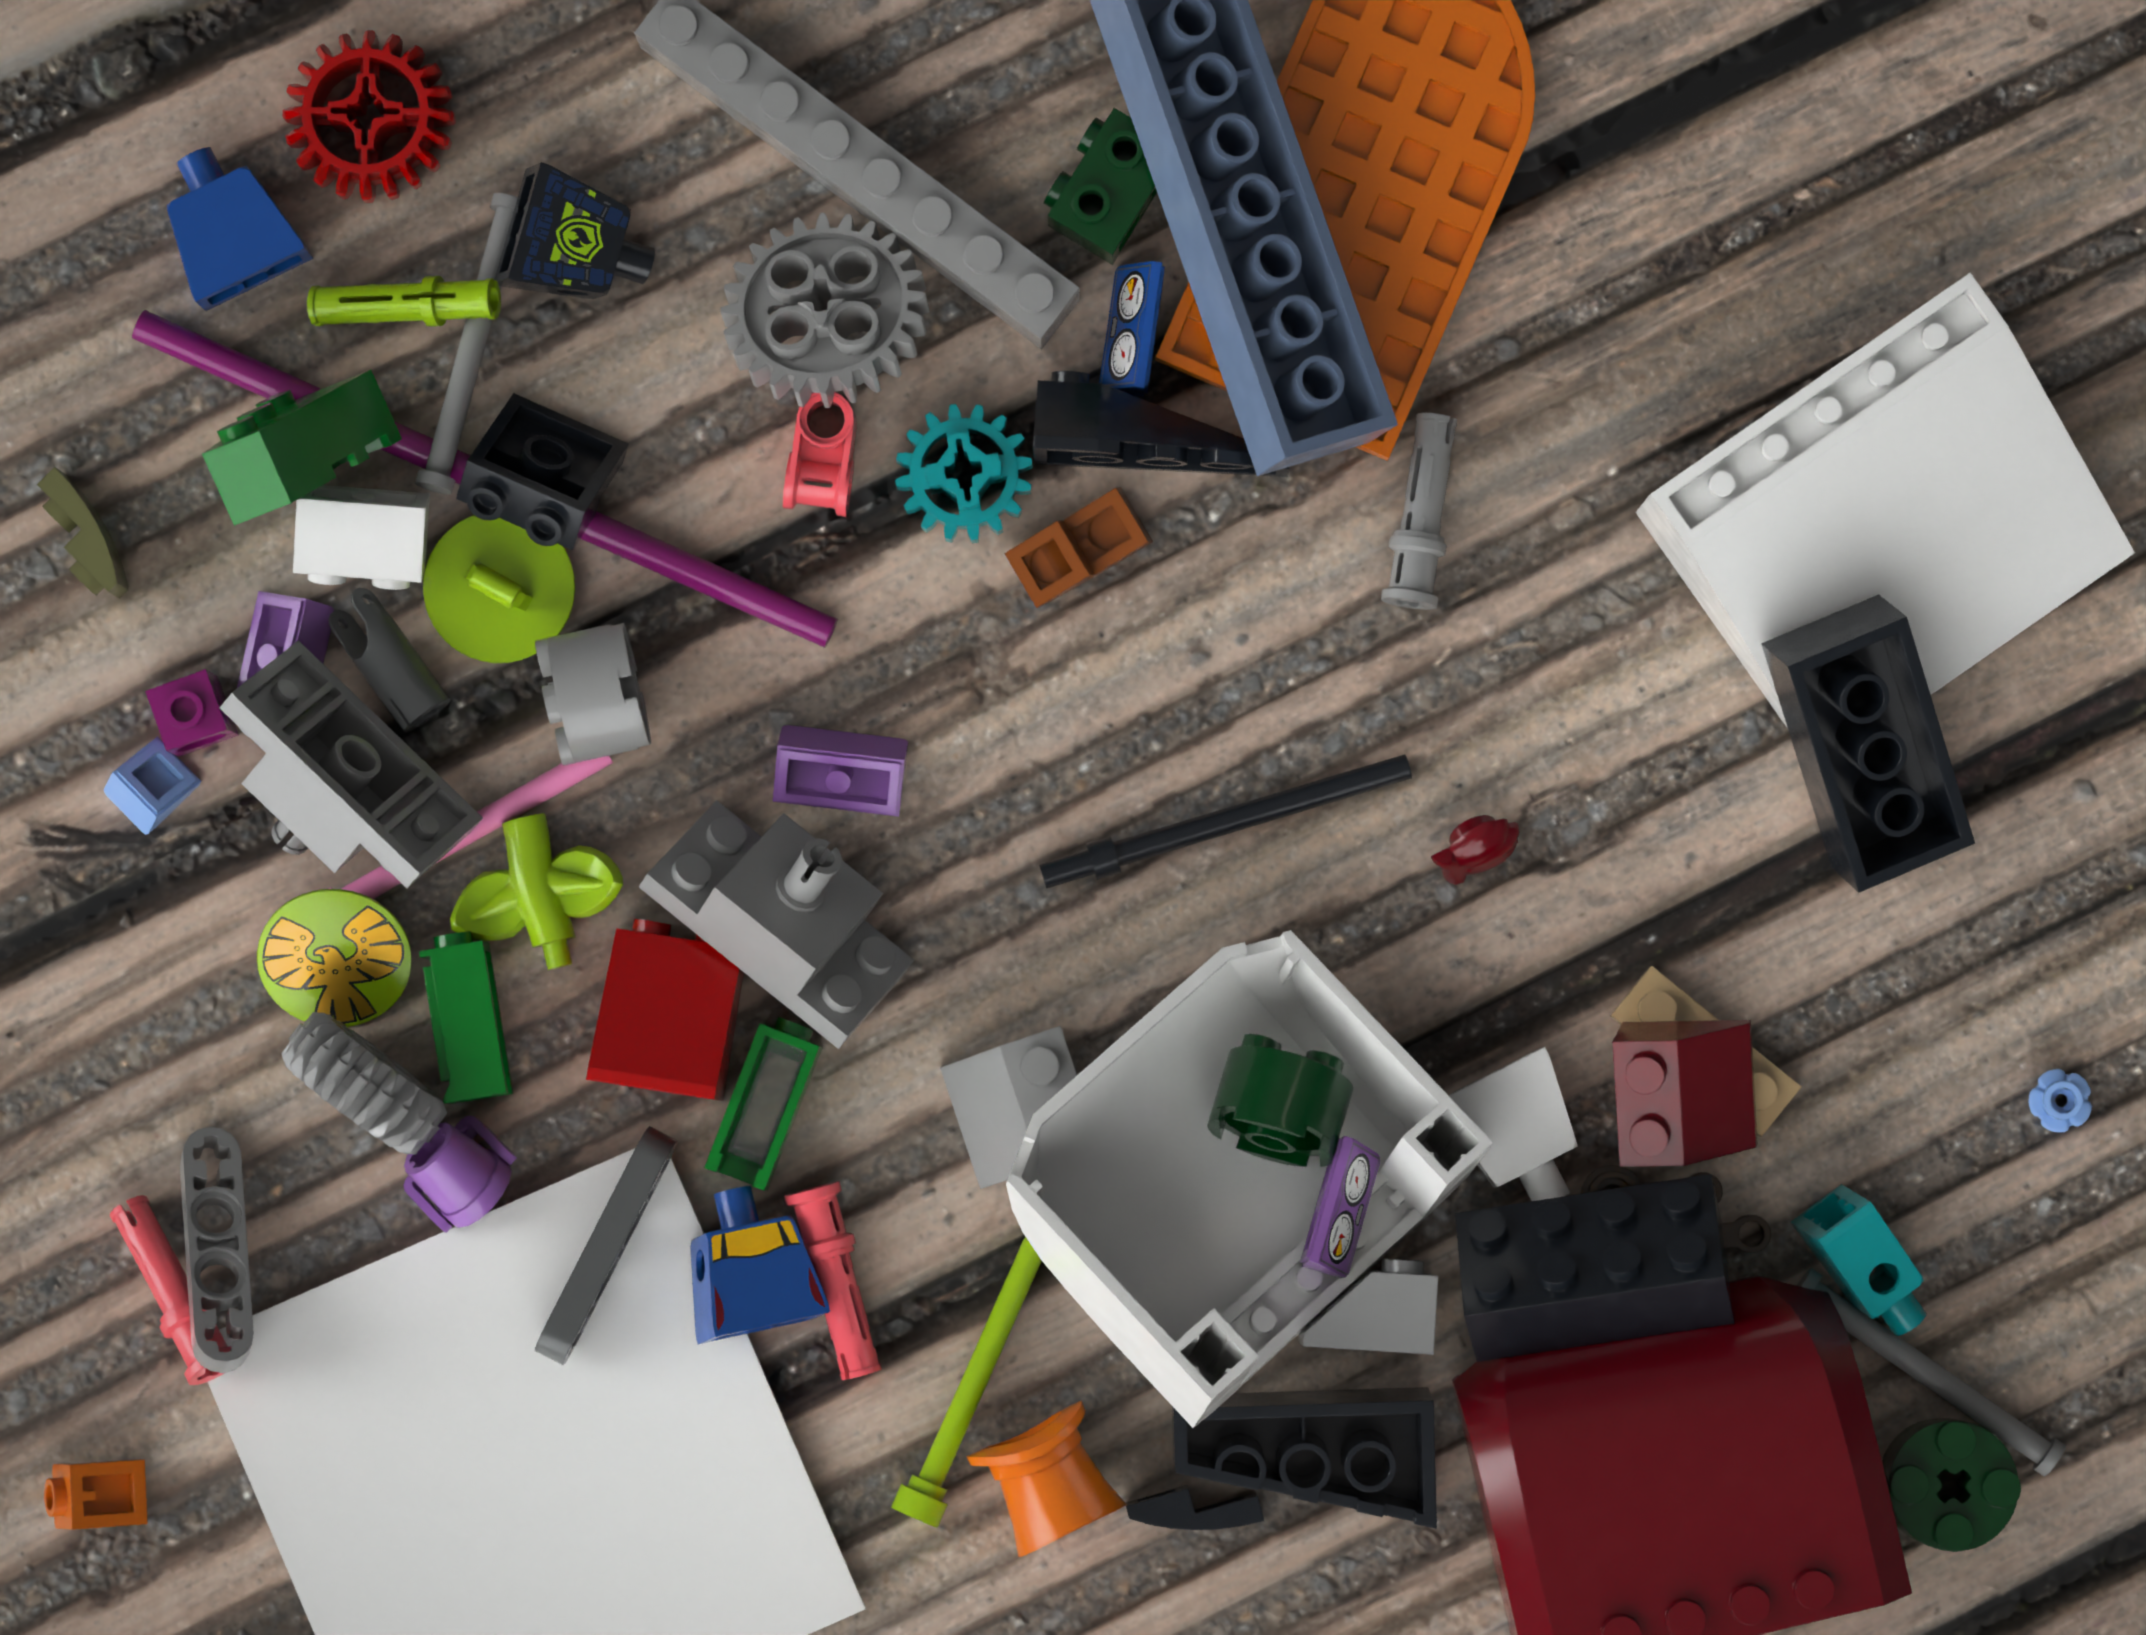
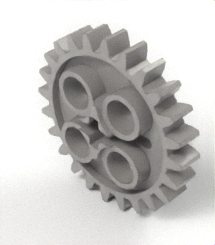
M820 213L816 229L807 230L802 220L798 217L793 221L794 234L787 238L776 228L770 229L773 246L769 249L755 243L749 245L754 264L735 262L733 265L739 283L724 285L723 289L728 305L721 307V315L725 327H728L723 332L729 350H734L733 354L740 371L749 369L753 385L756 388L770 381L769 384L773 397L777 400L781 399L792 388L800 407L805 406L812 393H820L824 407L830 408L834 393L843 390L851 403L857 402L856 386L863 383L875 393L880 392L878 374L884 371L897 378L902 375L897 355L906 358H915L917 356L912 337L926 336L927 330L923 316H921L929 313L926 293L923 292L926 290L922 271L915 270L916 264L913 253L910 249L900 250L896 234L890 233L880 239L876 222L872 220L857 232L851 214L844 216L838 228H830L826 214ZM867 276L860 283L846 284L853 277ZM796 280L804 281L798 287L791 289L783 288L789 282ZM854 332H868L860 339H846L847 336ZM805 336L798 343L782 344L790 337Z

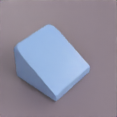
M157 736L112 772L104 788V793L146 835L167 818L200 785L201 780L176 755L167 752L163 741Z

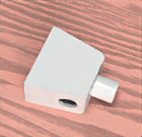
M1545 1047L1539 1048L1449 1094V1097L1493 1142L1477 1164L1493 1187H1499L1519 1177L1531 1201L1563 1197L1570 1193L1553 1159L1577 1147V1142L1550 1056Z

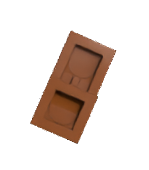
M1116 487L1066 519L1054 522L1004 554L1036 608H1040L1152 543L1153 540L1122 488Z

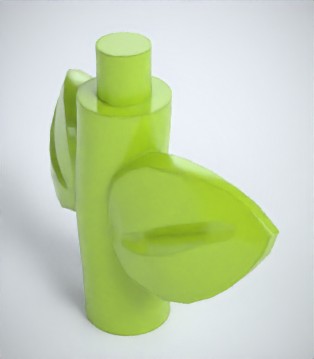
M545 813L529 815L502 823L509 869L486 871L471 880L454 906L450 917L451 930L456 933L471 931L473 939L490 941L514 937L526 926L532 948L542 947L548 970L572 965L567 940L575 938L576 935L570 917H590L606 909L622 888L623 876L618 866L608 855L588 846L578 845L559 852L552 860L551 842Z

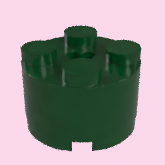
M1246 1034L1242 1045L1231 1049L1207 1124L1209 1131L1221 1140L1225 1128L1239 1136L1237 1149L1269 1161L1306 1167L1309 1156H1320V1167L1330 1165L1333 1161L1354 1089L1349 1079L1341 1074L1344 1062L1332 1054L1315 1050L1307 1051L1304 1057L1281 1050V1044L1269 1037L1258 1034Z
M1951 1418L1919 1421L1899 1433L1890 1443L1883 1456L1882 1463L1897 1527L1907 1536L1935 1549L1960 1552L1977 1548L1991 1541L2010 1521L2016 1508L2017 1500L2020 1497V1480L2018 1479L2017 1469L2011 1454L1995 1435L1972 1423ZM1941 1471L1951 1474L1960 1473V1477L1956 1481V1485L1960 1490L1954 1498L1945 1494L1937 1496V1493L1942 1488L1941 1481L1937 1478Z

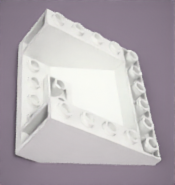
M1968 273L1659 487L1647 497L1635 512L1786 727L1787 724L1761 643L1879 594L1907 616L1930 695H1932L2135 553L2009 326L1971 273Z

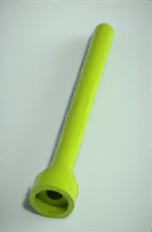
M1026 1237L1022 1241L919 1476L912 1474L908 1485H900L891 1505V1508L935 1528H938L948 1506L947 1503L942 1502L947 1492V1489L943 1488L942 1485L1042 1262Z

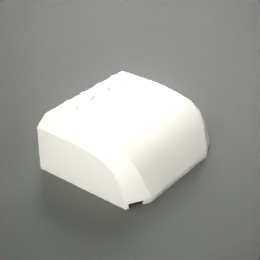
M1290 930L1283 932L1279 937L1248 945L1243 942L1221 948L1032 1115L1006 1182L1012 1211L1020 1228L1042 1262L1108 1338L1194 1428L1213 1413L1435 1210L1471 1174L1493 1142ZM1246 1034H1258L1269 1037L1280 1043L1282 1046L1281 1050L1304 1057L1307 1051H1322L1332 1054L1344 1062L1341 1074L1349 1079L1354 1089L1339 1138L1343 1136L1354 1138L1380 1156V1165L1351 1268L1345 1278L1302 1267L1303 1263L1300 1262L1327 1166L1320 1167V1156H1309L1306 1167L1269 1161L1237 1149L1238 1135L1224 1128L1220 1140L1207 1127L1231 1049L1242 1045Z

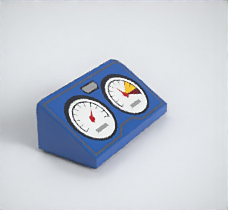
M1149 261L1119 266L1115 271L1099 383L1134 396L1144 397V393L1148 394L1165 266H1162V262Z

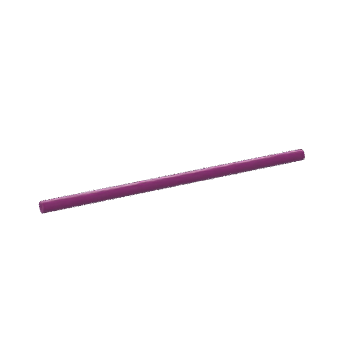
M147 310L141 313L133 330L132 339L266 399L287 390H291L294 399H298L322 389ZM395 422L402 440L386 448H381V450L425 469L433 438ZM457 449L450 477L455 480V483L460 485L466 462L470 455ZM597 511L595 517L580 538L821 647L826 648L835 630L837 618Z

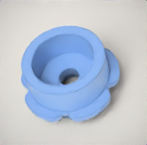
M2062 1069L2049 1070L2038 1078L2037 1086L2030 1091L2029 1108L2031 1113L2041 1120V1125L2047 1130L2066 1132L2070 1126H2081L2089 1118L2092 1104L2088 1101V1096L2091 1094V1089L2087 1081L2077 1073L2065 1074ZM2059 1094L2067 1098V1103L2063 1107H2059L2055 1102V1098Z

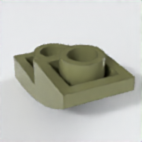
M54 467L37 486L50 497L42 507L55 521L69 533L77 525L81 528L63 547L77 560L69 570L96 596L105 588L109 593L120 599L128 591L125 571L112 537L96 509L84 493L65 473Z

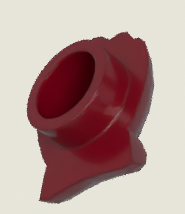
M1489 815L1470 818L1453 830L1449 838L1451 846L1432 855L1431 859L1441 868L1447 882L1455 885L1464 883L1467 875L1486 872L1502 864L1512 855L1518 843L1519 825L1516 822L1508 823L1507 819L1504 818L1495 820Z

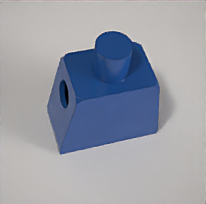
M211 147L196 150L177 162V166L190 192L168 203L167 211L192 296L195 302L205 311L314 259L308 247L247 166L240 167L224 175Z

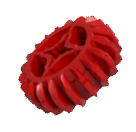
M373 30L365 31L362 48L356 49L349 34H342L339 36L342 53L333 56L330 49L325 44H321L316 48V51L324 64L318 70L305 61L301 62L298 66L300 73L310 81L307 87L300 84L288 85L286 92L291 98L302 103V106L289 107L283 110L282 116L287 123L301 125V127L292 130L286 135V142L291 148L307 147L299 154L296 162L304 171L319 165L313 180L320 188L330 185L338 177L336 194L339 198L348 199L353 193L356 184L359 183L362 200L365 203H373L376 197V185L383 184L384 191L389 199L395 200L400 196L396 180L405 177L413 189H418L422 186V181L414 170L416 167L422 164L430 171H438L441 165L434 155L429 153L431 147L440 150H449L451 148V139L444 133L437 131L436 128L454 125L456 123V116L453 111L436 107L449 102L453 98V94L449 86H433L442 76V71L436 63L420 68L425 53L419 46L415 45L408 49L401 57L403 41L398 35L391 34L386 40L383 49L379 50L378 36ZM380 70L396 74L410 83L416 91L419 107H405L403 102L385 99L384 86L380 82ZM360 72V74H356L355 88L348 97L343 100L328 101V105L323 106L327 96L339 82L352 74ZM372 97L374 100L373 104L383 117H377L372 120L371 129H368L367 137L364 133L366 130L359 120L356 119V116L366 115L368 105H371ZM320 126H333L337 132L353 134L355 148L359 152L358 164L342 160L327 150L321 136ZM411 127H416L411 140L399 153L378 163V160L382 159L384 144L391 136L398 133H410Z

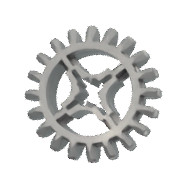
M313 1012L305 1023H300L289 1037V1044L281 1053L286 1068L292 1071L293 1075L303 1081L307 1087L316 1092L340 1113L347 1116L358 1126H361L389 1147H393L400 1153L417 1154L424 1143H429L440 1129L438 1125L447 1114L442 1099L389 1055L382 1052L342 1022L325 1013Z

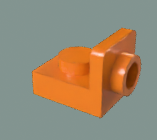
M145 1459L53 1464L52 1478H48L45 1482L44 1502L48 1516L54 1517L55 1528L75 1530L148 1524Z

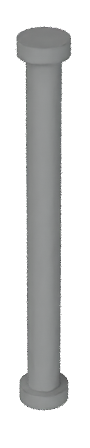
M504 193L493 194L490 208L495 211L477 280H485L486 278H494L495 280L518 199L516 196ZM476 318L466 319L427 465L425 470H418L415 484L421 488L442 494H452L455 480L450 477L492 319Z
M1810 1268L1803 1275L1796 1286L1828 1292L1849 1334L2035 1462L2033 1470L2045 1477L2058 1463L2066 1448L2064 1443L2056 1438L2048 1441L1902 1338L1895 1336L1889 1329L1868 1317L1853 1304L1821 1283L1822 1275L1814 1269Z

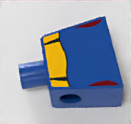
M743 1186L715 1193L714 1199L721 1230L708 1232L693 1239L690 1246L697 1344L809 1321L829 1313L828 1301L794 1219L791 1216H783L759 1221L751 1186Z

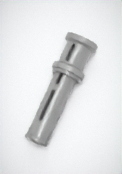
M1418 413L1416 416L1415 440L1409 467L1400 530L1394 531V536H1391L1389 541V548L1394 551L1389 588L1383 589L1381 594V600L1387 604L1422 610H1433L1438 607L1439 598L1433 594L1438 558L1445 556L1447 548L1444 538L1439 535L1451 462V450L1458 421L1456 418H1450V416L1437 413Z

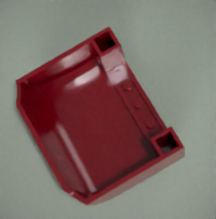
M1758 1275L1729 1282L1735 1324L1475 1362L1460 1376L1457 1375L1452 1379L1511 1635H1761L1884 1606L1912 1594L1861 1375L1846 1329L1828 1292L1796 1286Z

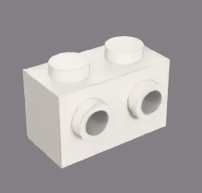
M322 485L296 500L293 573L308 574L310 582L323 585L343 584L346 582V577L372 579L373 586L389 590L407 589L410 587V582L421 583L426 568L430 493Z

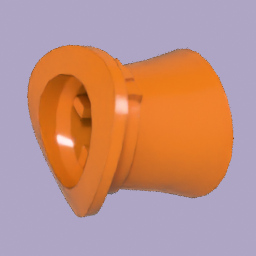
M1082 1400L1055 1413L1037 1426L1018 1436L966 1456L972 1466H989L994 1480L1000 1481L1013 1525L1018 1557L1030 1554L1127 1505L1106 1481L1080 1443L1082 1436L1077 1427L1086 1412Z

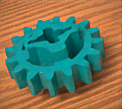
M951 404L948 412L949 420L941 423L935 415L929 412L925 415L929 429L925 435L911 429L907 432V439L915 447L913 453H897V463L904 468L910 469V473L896 479L897 490L913 491L914 495L903 506L907 514L916 513L920 510L926 513L921 524L923 531L928 533L940 523L944 525L946 542H953L958 529H967L972 544L979 543V527L988 525L994 533L999 535L1003 533L999 517L1004 512L1016 518H1019L1022 514V509L1013 498L1015 494H1031L1032 484L1020 479L1019 473L1033 468L1032 458L1016 457L1014 452L1019 450L1025 443L1024 437L1021 433L1008 438L1003 435L1007 425V418L1001 414L991 424L984 422L983 406L976 405L970 418H961L957 405ZM969 433L988 439L1002 454L986 455L971 444ZM947 437L948 448L939 461L922 467L930 449L941 439ZM958 447H963L965 459L969 460L971 469H982V473L972 477L970 501L965 500L964 490L960 488L957 479L946 478V474H952L956 471V461L959 460ZM1006 480L1000 497L990 507L982 511L980 499L992 484L1002 483V481ZM926 493H944L958 503L959 515L942 510L930 500Z

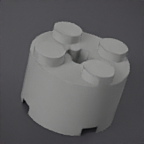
M624 623L616 625L607 624L535 640L543 678L553 677V682L542 686L550 724L563 722L564 726L555 729L558 750L563 766L632 751L651 744L643 693L640 692L636 675L637 666Z

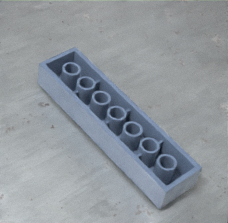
M1090 0L1257 476L1367 444L1397 426L1395 414L1248 0Z

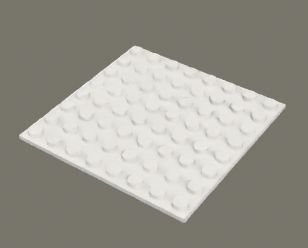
M635 1148L494 1209L469 1226L460 1228L455 1226L447 1233H439L252 1315L254 1334L248 1357L237 1369L208 1381V1384L315 1635H808L866 1609L749 1335L745 1334L697 1344L690 1246L693 1239L705 1233L672 1158L582 1335L564 1365L536 1352L535 1347ZM226 1327L219 1330L228 1347L232 1346L233 1341L239 1340L228 1338Z

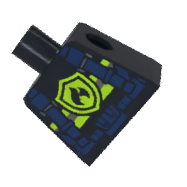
M540 162L525 170L495 280L502 287L596 299L608 294L614 275L644 284L653 266L655 249L624 238L631 216V209L626 205L555 167Z

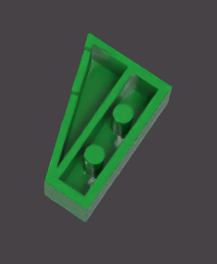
M370 369L298 399H294L291 390H287L257 403L255 409L238 416L236 422L219 429L217 433L221 441L202 453V456L235 526L293 503L336 478L334 469L341 464L349 461L351 467L358 465L370 458L369 453L391 446L402 440V437L375 376Z

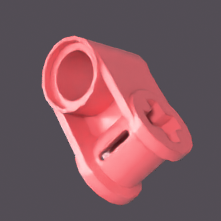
M812 393L805 406L799 407L793 448L789 454L783 492V508L793 510L796 504L832 508L835 509L837 516H847L854 473L853 453L857 418L848 400L839 393H834L831 405L837 406L843 411L845 422L842 430L831 438L816 436L810 429V419L813 412L823 406L820 393ZM806 481L833 484V486L822 487L815 485H807L804 483Z

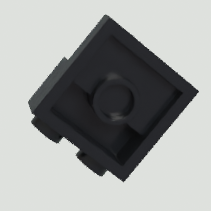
M513 393L468 458L456 499L467 503L470 511L480 519L490 521L501 518L526 529L528 536L539 545L553 546L560 544L573 550L595 517L601 496L623 464L629 444Z

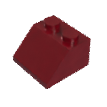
M1751 1020L1623 1022L1612 1041L1620 1167L1686 1166L1757 1147Z

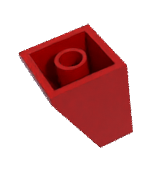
M634 919L632 930L616 928L586 1080L724 1101L744 972L697 934L695 940L671 937V924Z

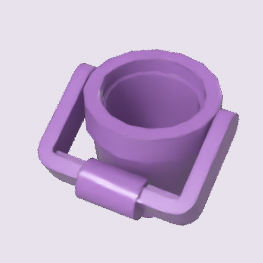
M474 1116L464 1117L455 1127L446 1122L439 1123L440 1129L429 1143L425 1142L417 1154H408L404 1164L405 1171L408 1174L404 1182L405 1192L445 1233L453 1225L460 1228L473 1224L495 1206L509 1184L512 1172L510 1165L517 1159L512 1151L484 1123ZM479 1134L493 1150L485 1149L472 1139ZM423 1192L433 1201V1203L423 1194Z

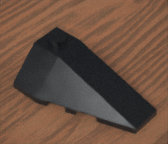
M1055 371L1051 373V381L1038 380L1033 439L1035 465L1257 476L1244 438L1102 383H1089L1090 374ZM1290 467L1260 476L1288 477Z

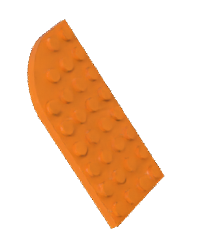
M1312 0L1277 79V84L1398 423L1397 426L1373 441L1356 448L1386 461L1389 460L1521 158L1532 127L1535 104L1534 68L1522 22L1511 0ZM1188 282L1156 354L1155 361L1227 392Z

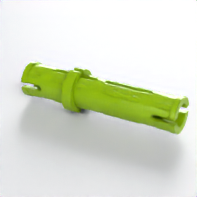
M437 275L425 276L421 283L329 287L315 285L309 289L307 296L308 317L311 324L316 327L330 324L423 321L426 326L436 327L443 326L446 320L497 319L501 310L500 288L494 278L445 282L441 276Z

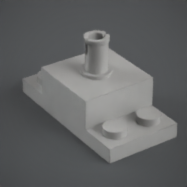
M299 640L234 690L220 706V709L239 729L266 753L241 784L278 819L272 827V837L276 844L280 843L289 831L294 834L282 848L287 853L300 855L309 848L330 870L336 873L365 848L379 861L385 870L390 872L408 888L469 835L483 819L477 811Z
M716 800L646 874L639 888L839 1049L914 962L913 958L866 921V918L883 893L842 860L837 847L830 851L827 847L831 842L820 838L815 839L786 814L783 813L765 834L760 836Z

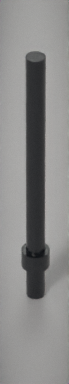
M1400 755L1115 842L1112 841L1111 836L1086 843L1087 850L1039 864L1046 889L1094 874L1097 880L1122 873L1120 866L1412 779L1411 769L1406 755Z

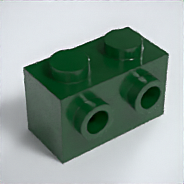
M1113 108L1105 122L1097 117L1092 121L1077 147V150L1084 154L1081 162L1072 176L1064 171L1060 173L1044 200V204L1052 208L1047 215L1050 228L1111 265L1116 261L1157 194L1132 119L1116 108Z

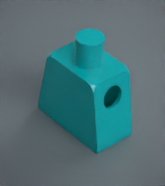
M1841 1184L1791 1221L1793 1227L1846 1298L1858 1310L1871 1319L1881 1315L1895 1336L1911 1331L1925 1319L1927 1313L1912 1293L1913 1290L1922 1284L1924 1279L1869 1200ZM1876 1267L1874 1273L1870 1276L1871 1271Z

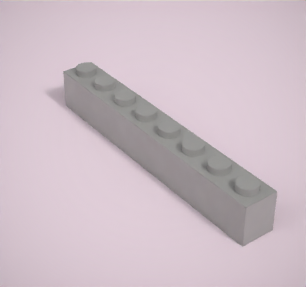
M659 0L634 32L642 50L868 220L876 222V225L884 232L896 234L900 244L908 250L910 249L912 253L1041 350L1079 302L1080 288L697 0Z

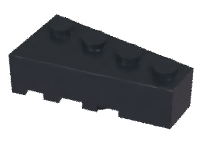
M1428 1387L1233 1393L1213 1413L1194 1428L1172 1406L1175 1473L1253 1490L1264 1489L1291 1495L1294 1499L1313 1503L1320 1501L1356 1509L1360 1513L1383 1517V1515L1413 1521L1416 1525L1437 1529L1434 1400Z

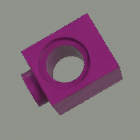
M206 669L145 691L165 749L171 754L180 757L239 735L235 723L220 709V706L226 700L220 680L217 675Z

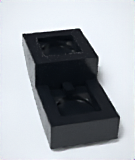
M1187 1485L1125 1502L1129 1519L1170 1529L1217 1530L1264 1521L1256 1492L1198 1509L1193 1507Z

